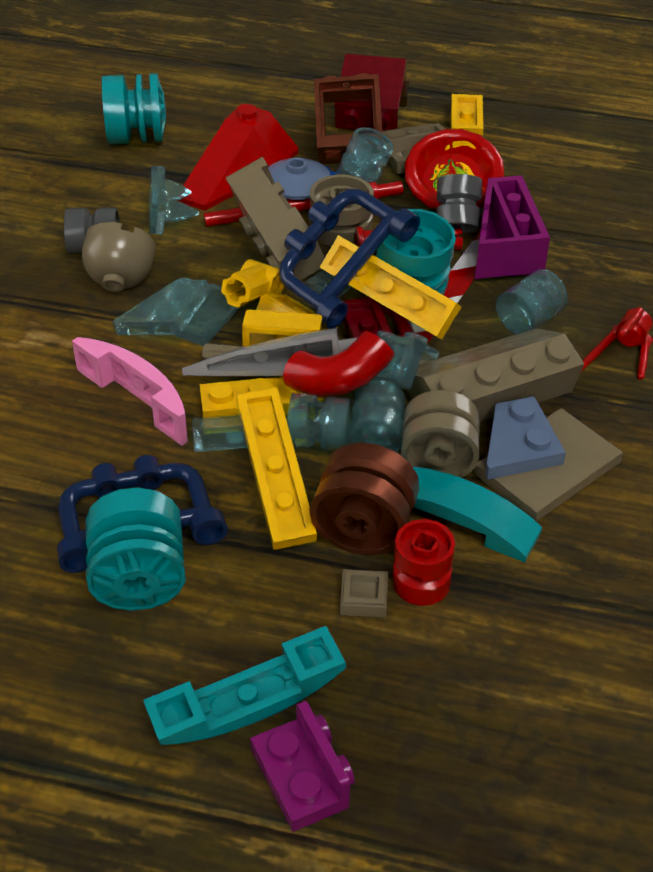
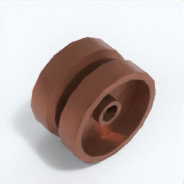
M362 442L343 445L330 455L309 508L311 523L323 538L334 546L348 552L369 556L389 553L394 550L397 531L410 521V513L420 490L418 475L406 459L391 449L378 444Z

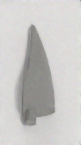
M337 328L302 333L216 355L183 367L182 373L183 375L283 376L285 365L294 353L302 350L320 357L333 356L346 350L357 338L339 340Z

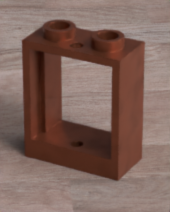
M360 73L355 76H326L314 79L319 163L331 164L384 160L379 74ZM372 99L374 132L326 136L324 103Z

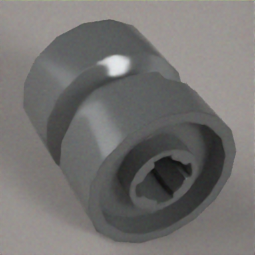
M451 174L439 177L437 179L436 199L442 205L436 208V214L445 218L454 229L461 228L462 233L479 231L481 229V208L476 206V203L482 199V179L467 174Z
M101 207L96 209L93 215H91L87 208H66L64 215V237L67 253L82 254L84 236L86 237L89 227L105 222L120 223L118 208Z

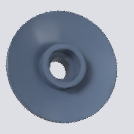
M299 157L280 160L268 168L274 182L279 181L285 193L282 195L285 199L290 200L309 199L311 186L319 179L330 176L329 170L323 164Z

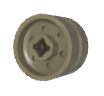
M345 174L326 176L311 186L310 208L318 201L328 205L339 193L349 189H360L373 196V188L368 182L356 176ZM350 204L339 214L337 225L331 231H325L317 241L332 246L339 235L354 244L355 227H362L363 230H372L373 214L360 205Z
M434 390L416 396L409 402L404 412L401 456L412 467L432 469L460 478L468 475L476 467L479 460L480 414L475 404L467 397L447 390Z

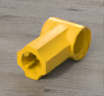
M248 259L240 271L233 273L229 278L223 279L221 293L225 295L227 304L239 308L260 299L261 295L281 294L284 285L281 283L279 268Z

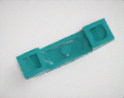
M413 467L418 475L420 489L414 505L415 508L486 535L484 547L524 563L526 562L542 532V527L533 518L508 500L473 482L448 473Z
M327 626L282 643L283 655L198 690L194 691L191 682L188 681L144 699V705L160 745L193 742L237 730L270 717L323 687L346 669V662Z

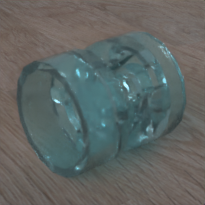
M357 128L353 132L347 145V150L337 166L336 174L352 175L368 183L376 182L377 184L382 175V167L387 165L393 153L392 142L386 135L375 129Z
M545 269L536 270L522 279L521 283L513 285L500 294L496 303L498 316L505 327L514 334L536 329L543 325L545 321L550 320L563 311L567 306V291L563 282L556 274Z
M371 381L369 384L356 390L353 397L352 418L350 420L349 444L357 442L381 445L395 452L399 451L402 444L406 401L401 389L386 381Z
M292 393L287 424L293 447L311 448L314 443H319L322 450L336 451L341 446L347 445L351 417V398L328 396L324 402H320L316 395Z

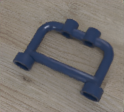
M349 189L341 192L328 205L322 201L313 204L308 213V219L313 223L304 233L298 229L292 230L284 242L285 248L289 251L280 263L279 276L281 283L287 290L317 310L316 314L322 316V324L329 329L339 326L348 312V305L338 298L339 294L389 235H392L403 243L407 242L416 234L420 225V217L410 210L403 208L397 212L368 192L360 189ZM350 204L360 205L380 218L381 222L319 294L295 277L294 268L301 259L305 260L312 255L316 247V241L325 231H331L337 225L339 214L346 206Z
M144 455L135 460L133 464L134 470L117 473L114 465L102 463L93 468L91 479L73 483L64 490L59 498L58 511L64 537L57 546L59 565L64 571L69 573H79L87 569L86 530H80L76 503L88 496L97 495L101 498L119 489L138 486L139 488L155 490L161 486L163 481L178 479L186 482L193 508L180 510L181 527L190 526L193 538L197 543L202 545L218 543L228 532L227 524L222 511L211 506L202 476L198 470L190 465L183 463L159 465L156 457Z

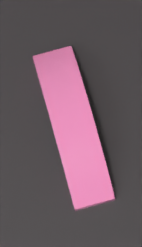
M82 337L72 340L76 367L80 373L101 388L116 381L152 407L154 426L181 446L188 442L185 410L181 398L172 383L156 367L140 356L104 341Z

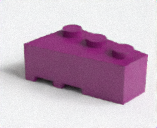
M523 176L488 178L475 279L544 273L550 236Z

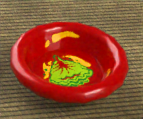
M443 129L424 136L411 148L405 161V181L413 196L427 207L436 210L438 206L442 205L436 199L437 179L439 177L451 174H467L480 177L482 179V199L477 201L476 206L482 208L485 204L488 178L504 177V162L496 147L481 135L464 129Z

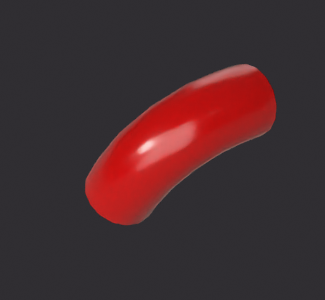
M362 331L346 350L333 356L320 357L302 350L294 353L285 365L283 381L288 388L296 392L318 398L346 395L369 384L388 366L395 355L391 347L381 338L371 332Z

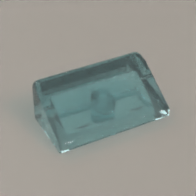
M240 415L192 419L194 452L248 448Z

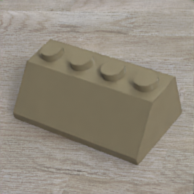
M536 328L400 370L399 377L412 399L420 394L434 390L452 391L467 397L477 407L481 422L494 417L496 403L532 396L539 403L572 392L584 362L564 333Z

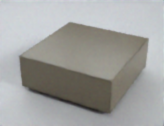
M343 569L340 615L386 618L388 571Z

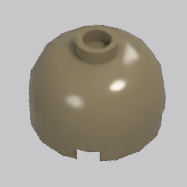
M105 222L89 227L86 237L84 236L82 264L91 279L109 291L119 292L123 289L140 285L150 274L156 249L154 240L149 234L137 227H134V231L130 232L121 230L122 223Z

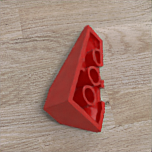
M241 103L224 120L180 189L176 200L179 203L206 211L234 196L226 177L261 157L264 158L268 167L280 160L295 158L299 153V148L270 111L259 109L251 104Z

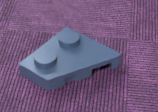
M534 396L496 403L485 472L487 480L564 464L566 452Z

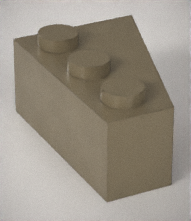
M261 157L226 177V180L243 214V217L239 218V222L248 237L255 235L252 240L261 256L263 257L268 254L269 257L266 258L267 263L280 268V263L289 251L284 246L287 235L294 229L304 233L309 227L296 207L292 208L282 195L285 193L279 181L274 182L266 161ZM316 241V247L312 255L305 260L301 259L294 268V275L299 280L321 269L320 265L325 258L318 241Z

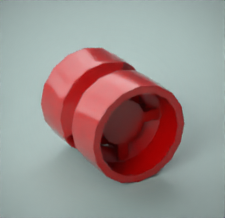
M419 519L404 524L397 531L394 546L395 561L393 564L392 583L394 591L404 601L419 606L433 605L442 601L449 593L456 543L453 533L447 526L437 521Z

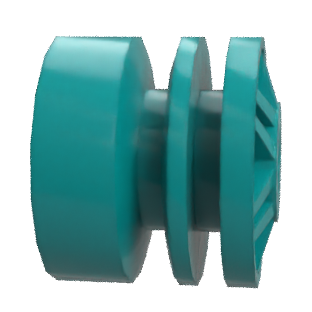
M158 73L149 74L150 88L147 89L143 88L142 74L136 75L134 89H128L124 75L102 76L103 113L108 145L129 144L131 129H138L141 142L147 143V128H153L155 143L163 142L166 125L165 95L159 82Z
M408 209L420 217V225L416 234L404 243L389 235L376 250V257L444 295L448 287V276L451 270L450 262L453 257L456 240L454 228L445 218L434 212L423 209Z
M119 489L102 496L90 507L86 516V545L88 550L86 554V580L88 591L97 601L112 608L134 611L151 609L165 604L180 593L186 582L180 509L171 498L150 489Z

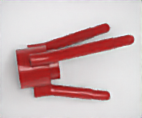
M641 307L628 310L620 323L614 325L610 333L582 360L584 362L582 371L615 339H619L625 346L634 347L639 345L641 347L637 378L640 380L644 379L649 347L653 342V338L649 335L653 325L650 315Z

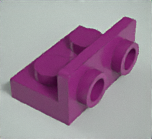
M307 701L296 704V720L250 738L251 750L292 832L349 808L350 785L355 783L353 771L346 757L343 754L337 756L330 744L332 743V737L326 720L321 714L315 716Z

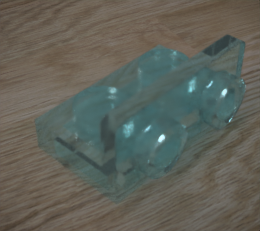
M378 331L376 336L391 347L395 356L388 366L367 385L411 389L420 359L437 360L440 352L427 345L428 339L419 334L406 332L404 337H399L389 332Z

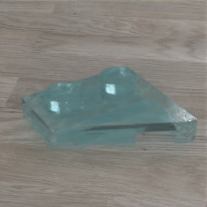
M180 278L173 281L113 321V325L117 335H180L211 293L208 281L191 280L190 278Z

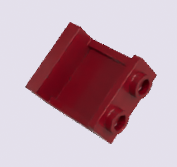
M345 54L341 77L355 76L360 73L379 74L382 131L398 129L402 91L405 90L407 59ZM372 99L335 102V127L374 131Z

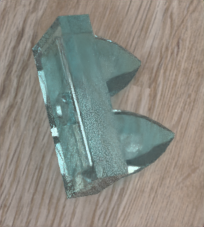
M151 166L149 234L163 235L164 222L184 221L199 214V211L178 201L190 195L191 191L178 182L165 179V167Z

